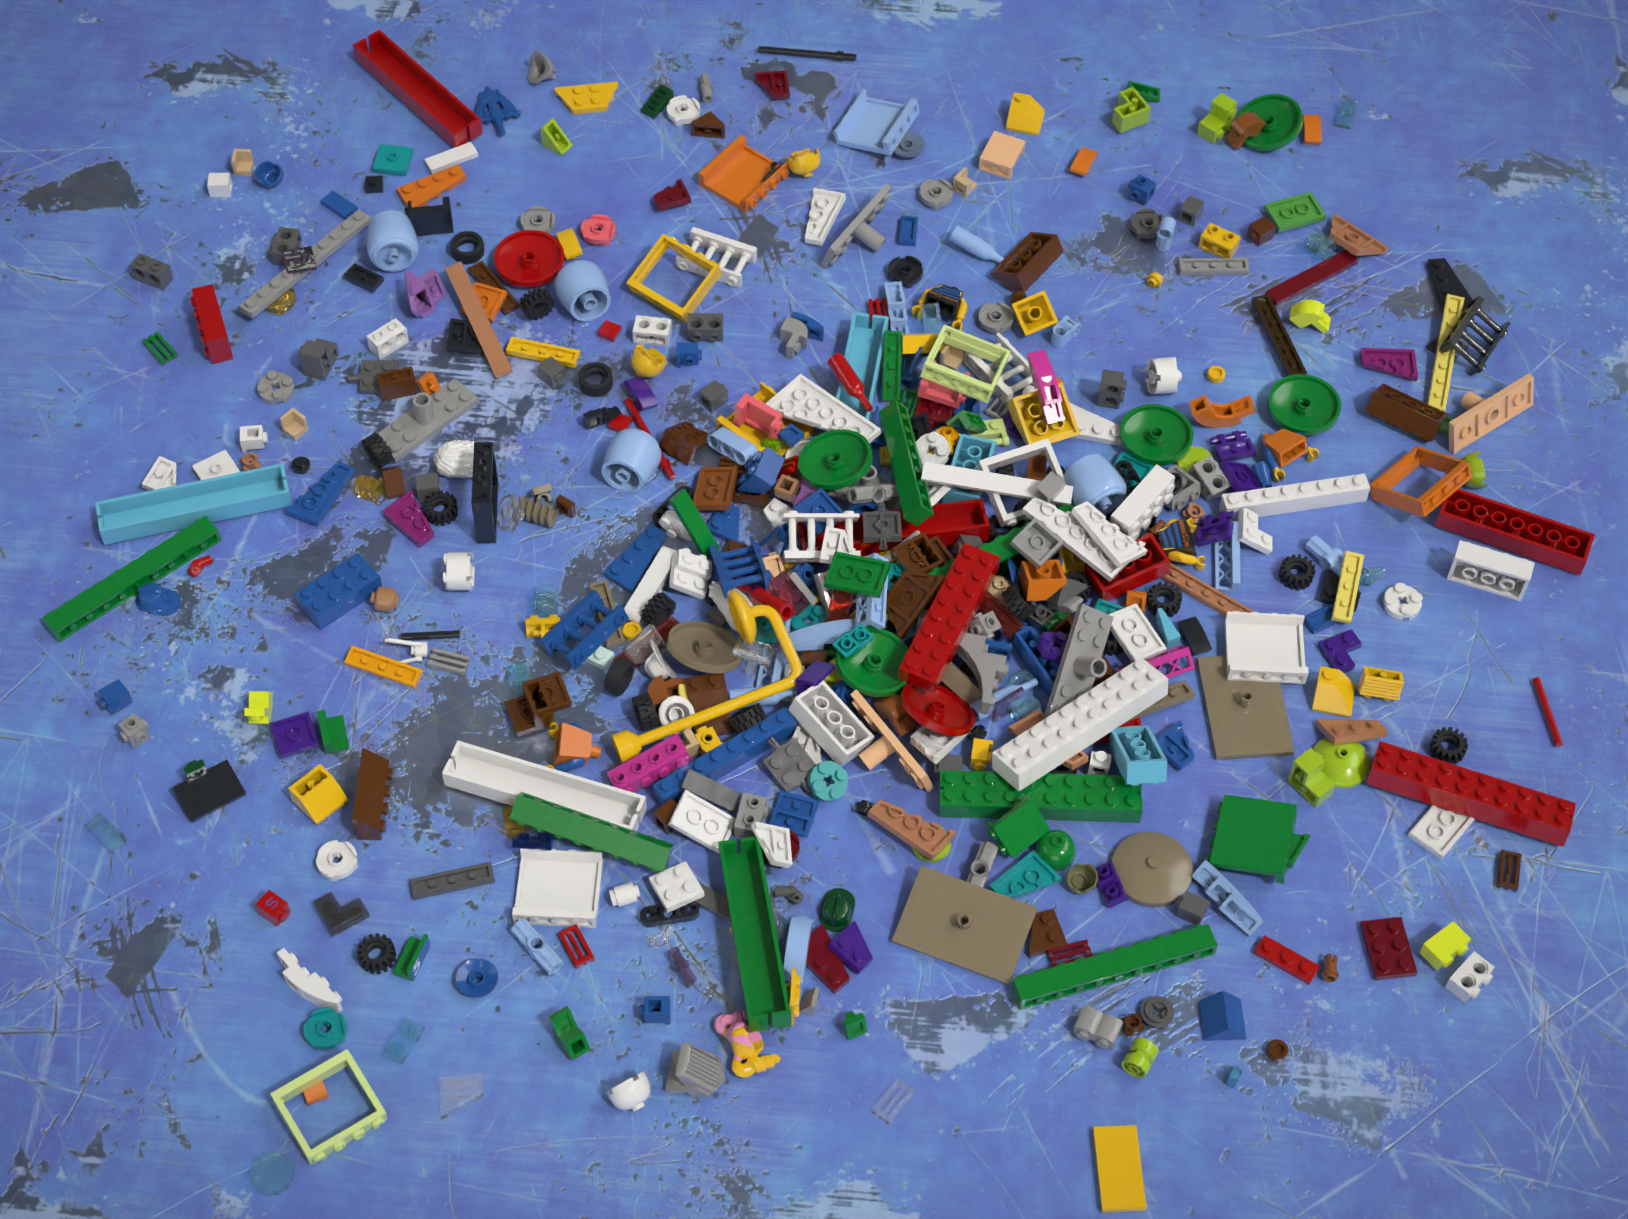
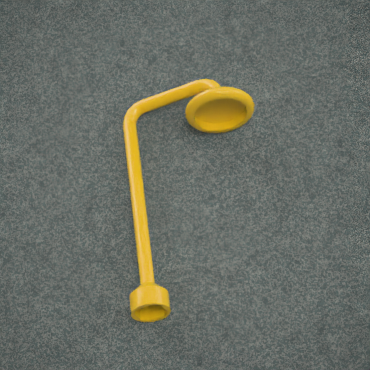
M729 590L727 592V602L732 619L740 637L746 644L751 645L755 641L757 633L755 618L764 616L770 620L791 668V673L788 677L640 735L626 729L612 734L611 739L621 764L639 755L642 746L794 687L796 685V678L802 674L803 669L778 612L774 608L763 604L750 607L745 597L736 590Z

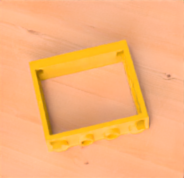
M662 234L626 283L632 292L686 323L688 313H694L722 275V272L719 268L720 265L715 263L714 260L706 259L705 255L699 251L697 253L694 252L685 243L682 245L675 237ZM668 248L710 272L684 308L679 307L642 284Z

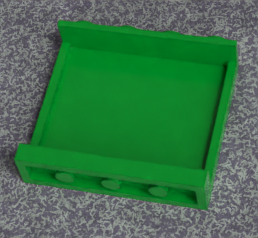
M1224 794L1223 802L1218 804V814L1220 816L1219 819H1215L1214 831H1216V835L1211 837L1210 847L1213 849L1212 853H1208L1207 861L1215 868L1275 876L1276 883L1284 884L1297 819V804Z

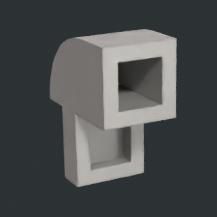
M788 316L780 328V340L787 342V358L793 359L795 354H798L801 348L806 349L808 344L806 325Z

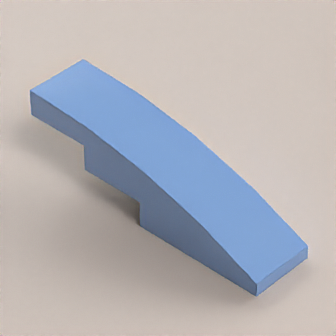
M885 282L884 291L890 331L909 333L902 282Z
M855 618L819 623L788 634L796 651L823 650L824 644H832L846 632L852 631L855 628Z
M1207 860L1194 872L1192 877L1207 889L1205 893L1220 905L1218 909L1251 936L1264 921L1251 904Z

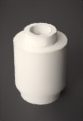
M632 882L613 887V890H609L613 907L617 905L621 907L638 902L637 897H641L638 885L633 886Z

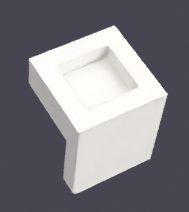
M209 173L207 186L210 197H231L233 184L230 173Z

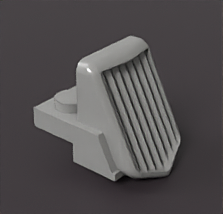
M682 1043L680 1050H673L665 1090L668 1093H688L691 1097H711V1093L716 1091L726 1079L722 1061L718 1056L706 1050H702L690 1043Z

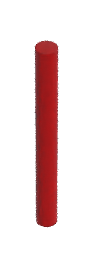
M1535 677L1532 681L1555 746L1560 747L1563 745L1544 688L1540 677Z

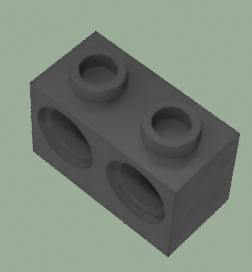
M279 227L277 234H274L273 247H270L269 256L272 257L273 265L288 266L286 263L289 260L297 259V257L285 258L298 256V252L294 253L295 249L299 251L302 243L300 229Z
M139 253L130 264L135 280L162 291L173 280L170 265Z
M688 313V341H723V313Z
M1103 369L1097 406L1119 409V403L1124 401V391L1127 380H1124L1125 372Z

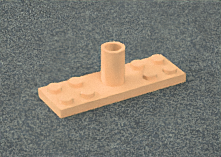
M1528 373L1488 399H1484L1474 392L1466 393L1462 398L1461 406L1468 411L1449 422V451L1453 454L1457 453L1533 406L1534 376Z
M857 689L850 695L854 701L851 703L856 708L857 713L862 719L866 720L874 733L878 731L882 736L858 755L866 767L871 771L895 752L904 770L913 777L920 789L924 787L927 792L934 789L926 772Z

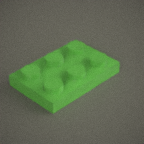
M1312 192L1267 203L1264 206L1268 217L1276 225L1278 233L1325 221L1326 218L1324 211Z

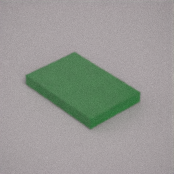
M835 551L824 581V587L880 598L891 563Z

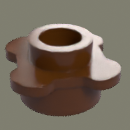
M1136 1013L1129 1014L1126 1018L1122 1017L1120 1019L1123 1021L1127 1036H1133L1134 1033L1143 1032L1145 1029L1144 1024H1141V1018Z

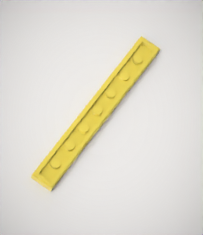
M1447 294L1445 298L1427 404L1444 412L1446 410L1455 350L1449 349L1444 353L1439 348L1461 316L1464 304L1463 297Z

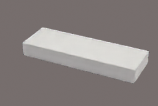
M469 142L424 160L430 172L434 174L478 157V152L473 144Z

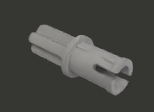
M702 73L700 76L703 102L710 103L713 101V86L710 83L709 74Z

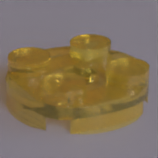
M293 287L281 295L280 299H276L265 310L270 313H276L279 316L286 314V311L290 310L297 301Z

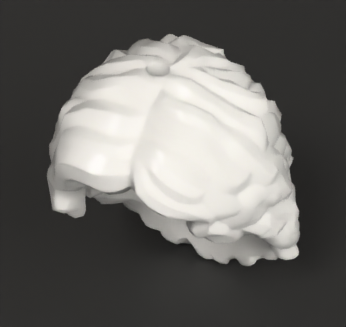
M452 440L438 448L433 459L437 472L449 478H472L475 441Z

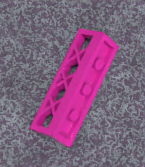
M1184 645L1168 649L1164 653L1145 660L1153 667L1157 666L1156 669L1160 671L1163 664H1170L1169 672L1163 674L1167 678L1195 669L1190 649ZM1186 656L1188 666L1183 668L1177 666L1179 659ZM1131 663L1115 668L1113 670L1115 671V673H1117L1120 670L1127 667L1128 665H1130Z

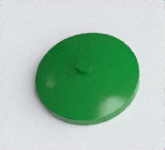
M1281 94L1259 96L1248 102L1237 115L1238 117L1247 112L1256 113L1265 122L1257 137L1248 136L1243 143L1246 147L1256 151H1273L1285 147L1299 135L1303 126V114L1299 104L1294 99Z
M1295 374L1280 379L1271 388L1267 402L1268 411L1272 419L1280 427L1291 432H1299L1302 435H1317L1328 431L1336 424L1341 412V400L1337 391L1323 379L1306 374Z
M1160 404L1141 405L1129 411L1122 420L1119 432L1120 441L1124 449L1135 459L1150 465H1169L1183 459L1190 451L1194 437L1192 426L1182 413L1169 406Z
M847 429L831 430L814 437L804 446L799 455L798 466L803 479L809 485L818 489L822 488L823 490H837L856 483L868 472L873 461V453L868 440L860 433Z
M865 627L874 636V639L848 658H845L836 650L835 664L837 671L848 686L854 690L857 689L861 694L872 697L893 695L902 690L908 683L899 679V666L908 651V647L899 637L885 629L879 630L875 627Z

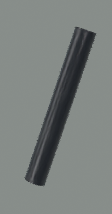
M460 630L401 633V640L460 638Z

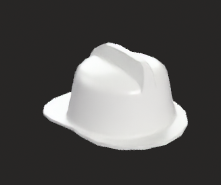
M651 640L654 651L645 661V671L652 680L661 675L663 680L669 677L676 678L675 672L663 658L656 644Z

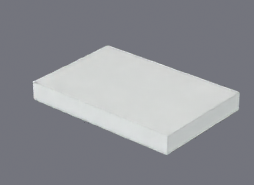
M1137 604L1108 614L1114 617L1110 631L1132 663L1141 657L1147 660L1166 651V646Z
M685 790L668 826L719 854L718 842L729 839L734 829L736 818Z
M1432 805L1409 832L1408 837L1442 860L1475 819Z

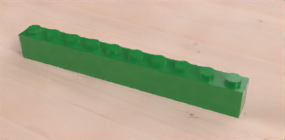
M206 516L195 521L173 537L163 541L152 550H148L136 560H132L107 578L100 580L94 586L82 591L78 596L47 613V615L42 617L47 630L60 643L138 594L139 587L159 581L221 542L219 530Z
M1198 924L1188 930H1176L1167 936L1159 935L1152 940L1138 941L1128 947L1120 946L1113 951L1099 952L1089 958L1081 957L1068 964L1060 963L1050 969L1042 968L1029 975H1018L1013 979L1012 991L1019 1009L1022 1010L1215 955L1218 944L1209 924Z

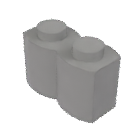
M1084 1005L1074 1026L1073 1033L1080 1040L1094 1041L1102 1049H1113L1122 1030L1123 1021Z

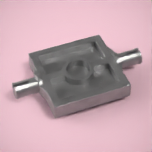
M774 737L767 740V743L774 751L763 761V764L786 792H790L802 785L808 795L811 794V788L808 786L807 779L810 770L816 764L795 737L783 745H779Z

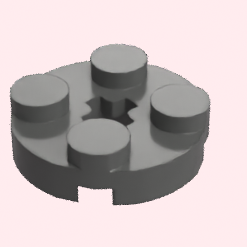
M1153 209L1138 210L1131 218V230L1138 239L1157 238V231L1164 216L1156 214Z

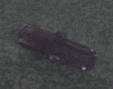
M678 947L670 949L667 955L675 966V972L680 974L687 986L693 985L697 978L690 968V962L685 960Z

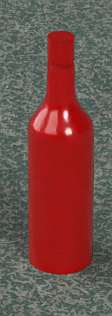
M842 353L834 354L827 361L828 366L848 395L857 398L865 410L870 412L873 407L864 395L862 381Z
M748 585L737 587L750 596V601L754 605L763 604L774 608L781 616L782 621L789 620L793 615V605L762 587L752 588Z

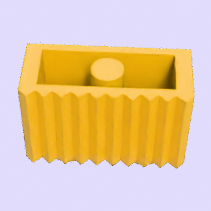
M1364 666L1358 683L1359 694L1366 698L1378 697L1385 701H1398L1404 685L1403 673Z

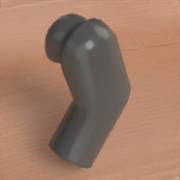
M794 886L775 887V897H786L794 904H800L803 901V894Z

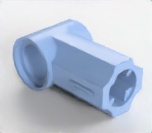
M1171 217L1162 218L1157 231L1156 247L1162 252L1171 248L1176 221Z

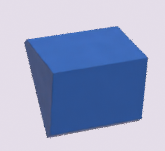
M1220 991L1199 1000L1204 1041L1246 1039L1240 998L1225 991Z

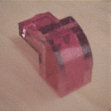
M782 571L769 582L773 589L771 591L773 594L793 605V615L795 617L810 605L804 593L794 586L785 571Z

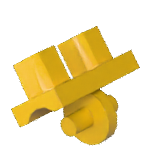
M556 614L549 615L547 618L530 615L529 619H525L526 637H541L542 639L560 621V617Z

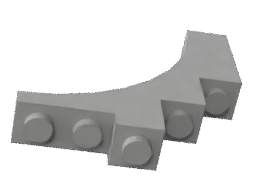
M924 609L919 616L916 634L929 610ZM967 630L956 653L967 663L976 677L981 694V713L989 714V708L994 707L996 696L992 695L993 690L997 691L998 682L1002 683L1003 675H1008L1009 664H1005L1006 656L988 653L989 644H985L986 636L971 634Z

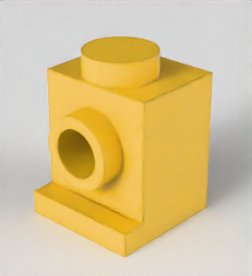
M703 726L696 730L697 734H695V737L700 743V753L702 756L723 744L713 727L707 728ZM710 737L711 741H706L705 738Z
M974 738L970 769L986 771V764H991L994 741Z

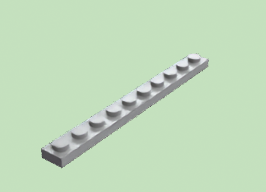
M357 210L312 246L316 267L368 226L372 219L371 216ZM300 257L297 258V260H295L293 263H294V264H300V262H301V260L299 261ZM286 267L241 303L239 311L253 319L316 267L288 271Z

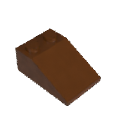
M712 673L685 678L688 699L695 713L729 700L724 673ZM731 712L693 726L694 735L697 734L696 730L703 726L707 728L713 727L717 736L733 734L734 730L728 721L732 717Z

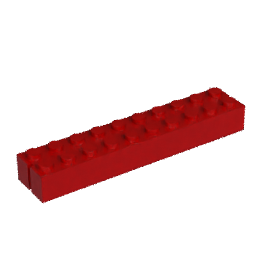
M380 29L367 36L370 51L368 50L366 38L353 44L355 59L454 148L468 143V139L473 140L483 134L481 119Z
M982 498L935 504L932 507L934 514L919 526L907 522L903 518L902 509L889 510L901 512L902 541L916 530L920 533L924 532L929 539L938 536L945 547L954 546L960 534L980 536L982 542L989 541L990 524L987 514H985ZM859 514L858 521L853 522V548H855V551H860L863 557L873 553L892 550L893 547L901 543L887 542V549L884 550L883 545V550H880L879 542L864 543L863 514ZM797 522L799 547L801 551H806L808 548L807 527L803 522ZM838 522L834 525V528L845 530V522ZM825 532L817 538L815 537V546L818 551L822 550ZM808 562V563H810V564H818V563H821V562Z
M1379 741L1366 782L1368 785L1564 847L1570 834L1576 807L1574 802Z

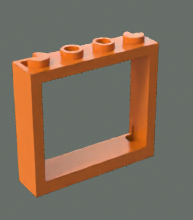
M1415 446L1369 485L1372 500L1421 517H1426L1470 480L1472 474L1470 463ZM1419 465L1448 473L1419 498L1391 490Z

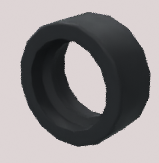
M463 231L452 238L450 244L451 253L457 262L461 261L462 264H472L481 260L484 256V242L478 233ZM466 243L478 246L469 252L458 250L459 246Z
M591 362L580 369L579 387L586 395L600 397L612 389L613 375L610 367L606 364ZM593 374L606 377L603 383L596 385L585 381L587 377Z
M617 657L606 674L604 690L621 696L632 680L635 669L634 663L622 657Z

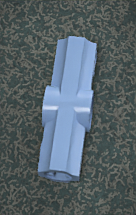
M1314 535L1310 538L1305 548L1319 559L1323 569L1326 571L1327 569L1332 570L1340 577L1344 557L1343 552L1337 547L1331 548L1320 537Z
M526 919L517 921L511 928V932L528 950L530 957L535 959L549 975L560 971L564 963L546 943L544 936L538 934ZM536 945H541L540 948H533Z

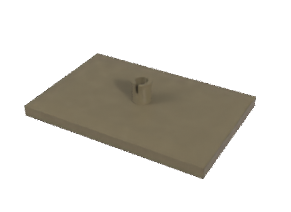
M1226 655L1197 657V666L1215 760L1293 756L1295 751L1280 683L1227 680Z
M921 865L892 938V943L1010 985L1038 907Z

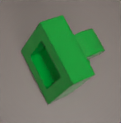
M853 1011L845 1013L847 1019L843 1020V1026L848 1040L868 1032L866 1019L862 1012L856 1015Z

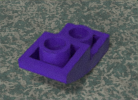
M641 376L624 381L630 397H635L640 411L656 407L659 404L652 390Z
M1112 861L1095 868L1098 874V885L1102 889L1109 908L1128 900Z

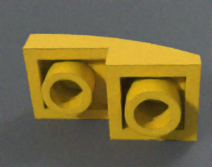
M573 228L556 233L567 260L575 259L583 254Z

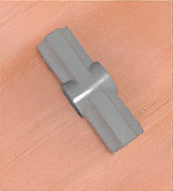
M867 483L864 486L851 487L847 491V497L852 504L882 503L883 501L897 500L899 493L896 489V483Z
M988 841L981 843L975 861L971 864V871L966 882L984 888L999 850L994 843ZM982 870L984 873L977 874L976 871Z

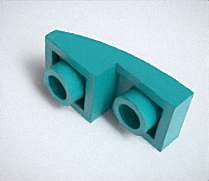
M860 623L852 631L842 635L832 645L845 658H848L869 644L874 639V636Z

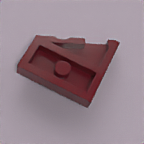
M786 70L755 72V80L773 100L790 99Z
M678 179L676 181L677 184L672 188L667 186L663 191L653 195L658 211L691 203V197L681 179Z

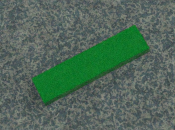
M884 331L882 402H892L893 400L900 402L902 331Z
M680 489L669 499V502L700 554L705 555L707 560L711 558L709 546L716 544L718 551L720 547L686 489Z

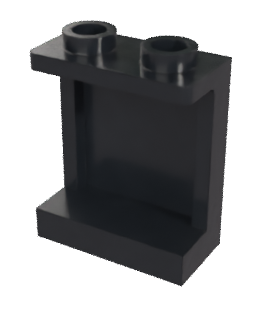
M449 196L442 197L443 205L412 207L411 201H407L408 207L405 208V215L410 219L417 236L454 233Z

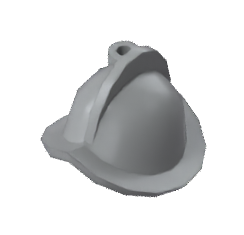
M537 50L533 52L529 60L528 80L530 83L537 84L547 79L554 80L556 78L555 73L558 70L554 68L552 61L542 51Z

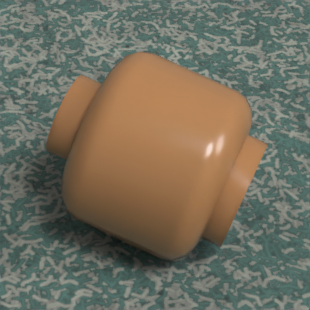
M379 586L376 592L372 591L370 603H374L375 610L392 612L394 609H397L399 594H397L394 588Z

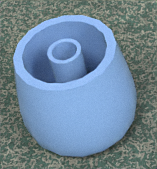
M383 211L376 214L370 221L367 234V251L369 259L376 267L390 272L402 271L410 267L417 259L419 245L416 232L407 215L400 211Z
M587 260L573 261L566 264L557 274L554 285L557 297L566 310L577 320L593 321L601 317L608 310L611 302L608 284L602 270L595 263Z
M628 428L617 432L606 449L602 464V475L605 481L613 488L625 493L640 491L660 465L661 449L658 442L650 434L639 429Z
M1091 454L1079 459L1064 474L1066 484L1074 486L1072 502L1075 507L1088 501L1102 514L1107 515L1117 509L1126 498L1127 487L1124 479L1101 454Z

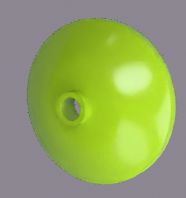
M1325 737L1317 742L1313 748L1325 760L1322 772L1334 781L1337 788L1354 787L1363 782L1369 773L1371 766L1369 754L1358 741L1333 745Z

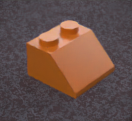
M1059 559L1047 560L1039 569L1030 561H1021L1019 580L1027 601L1047 600L1067 583Z

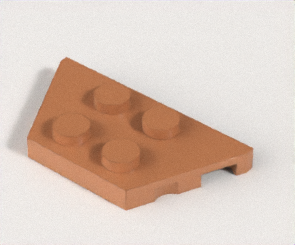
M1336 213L1333 215L1328 238L1334 241L1336 245L1342 246L1349 253L1356 256L1387 253L1388 246Z

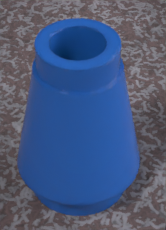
M1264 461L1255 463L1252 466L1251 472L1262 488L1272 487L1269 465Z

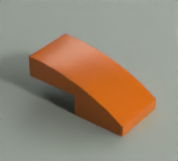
M1303 114L1304 144L1321 145L1320 115Z
M1082 147L1073 161L1070 171L1086 176L1091 170L1092 163L1096 160L1098 152Z

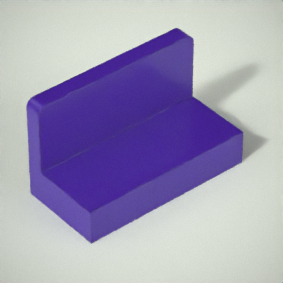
M815 660L796 678L797 694L800 695L812 686H818L835 669V664Z

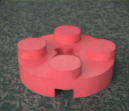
M603 214L592 215L588 220L586 218L581 225L584 242L595 245H609L616 235L615 223L611 221L610 217Z

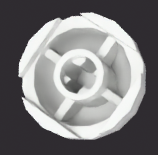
M644 1071L606 1092L614 1106L621 1110L632 1108L633 1112L645 1106L644 1101L649 1098L651 1088Z

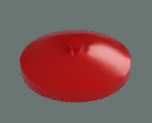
M538 230L515 232L498 244L494 253L495 268L500 277L510 284L520 287L541 286L555 279L559 271L564 267V249L554 236Z
M907 683L901 691L900 702L905 711L914 720L930 730L950 736H962L970 732L975 723V714L969 704L944 686L939 685L934 694Z

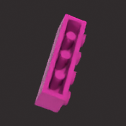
M675 734L610 770L607 774L614 787L635 793L643 787L650 786L657 779L668 776L673 770L684 767L692 758L678 734Z

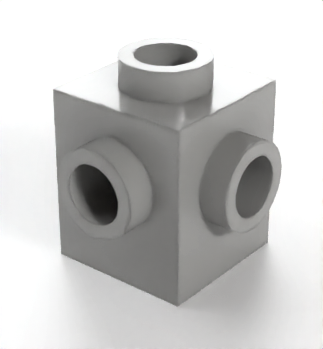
M992 610L984 615L982 612L976 614L968 629L971 634L986 636V640L995 636L993 632L1002 628Z
M135 713L124 718L118 724L121 731L119 736L125 743L128 742L133 749L150 739L147 730L149 727L148 723L143 717L139 718Z

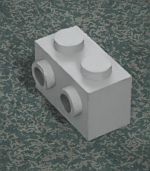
M743 793L734 825V837L747 838L755 836L751 825L755 821L764 823V817H768L770 806L767 805V797Z

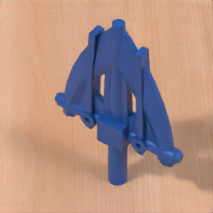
M486 86L483 93L479 92L480 98L476 105L475 114L481 119V123L489 124L490 121H493V124L497 126L499 135L503 136L506 134L503 118L507 120L513 116L518 118L522 114L521 110H517L510 100L500 94L498 89L495 91ZM497 103L502 105V109H499ZM487 105L489 106L490 111H486L485 108Z

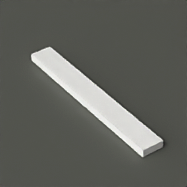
M924 461L921 481L1031 500L1034 497L1041 499L1035 494L1036 487L1041 482L1039 480ZM1065 485L1064 490L1052 503L1070 506L1074 486Z

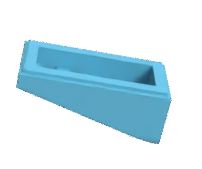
M1158 608L1155 620L1162 642L1167 648L1166 650L1179 646L1181 635L1164 610Z

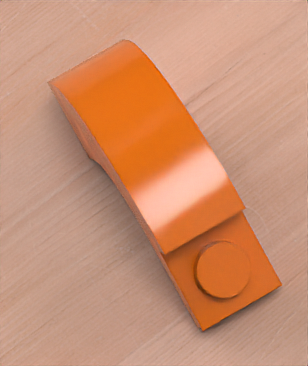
M1206 394L1189 401L1195 420L1204 426L1212 428H1224L1241 424L1242 418L1256 413L1250 394L1227 404H1215L1208 399Z

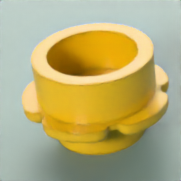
M1152 272L1150 275H1147V283L1150 287H1161L1163 278L1159 273Z

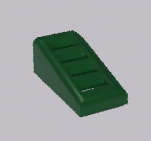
M660 84L642 107L641 113L655 119L670 104L669 101L674 98V91Z

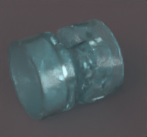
M1314 229L1305 239L1304 247L1312 253L1315 252L1319 259L1325 261L1334 253L1337 243L1330 237H1326L1325 233L1321 230Z
M552 585L537 586L533 590V615H537L540 618H547L552 614L558 616V589Z

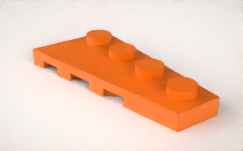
M458 164L396 189L406 207H408L407 201H411L412 207H423L428 205V202L433 198H439L444 191L452 190L467 179L466 174Z

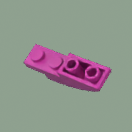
M1045 350L1027 353L1034 388L1038 391L1045 424L1065 420L1061 406L1062 396L1054 370Z

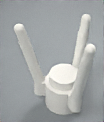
M392 638L384 639L387 643L411 646V655H415V657L399 662L407 664L422 661V657H427L428 642H414Z

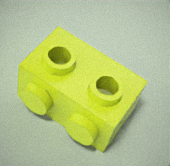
M1453 921L1427 940L1419 953L1436 970L1443 966L1447 968L1454 961V957L1457 955L1461 957L1468 951L1469 948L1467 946L1471 938Z

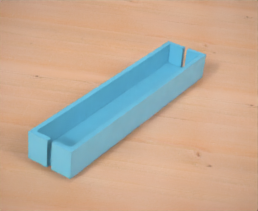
M853 312L844 357L862 381L864 395L873 407L883 359L884 331H888L889 317L873 315L872 329H870L869 314ZM839 382L836 398L871 421L872 410L867 412L860 401L848 395Z
M282 463L95 502L99 531L104 545L187 528L205 516L211 522H217L292 506V500L284 464Z

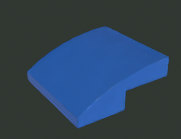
M780 790L769 824L788 828L796 835L808 837L819 806V800Z

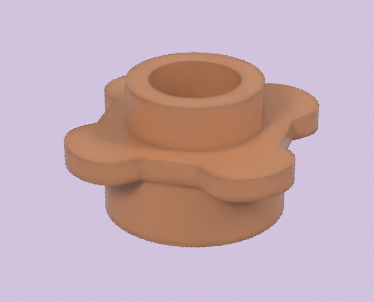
M247 453L240 459V462L243 463L242 468L244 471L260 468L261 464L258 462L259 457L257 454Z
M1193 502L1189 504L1187 510L1183 511L1184 517L1194 520L1193 524L1198 523L1199 518L1205 514L1201 506Z

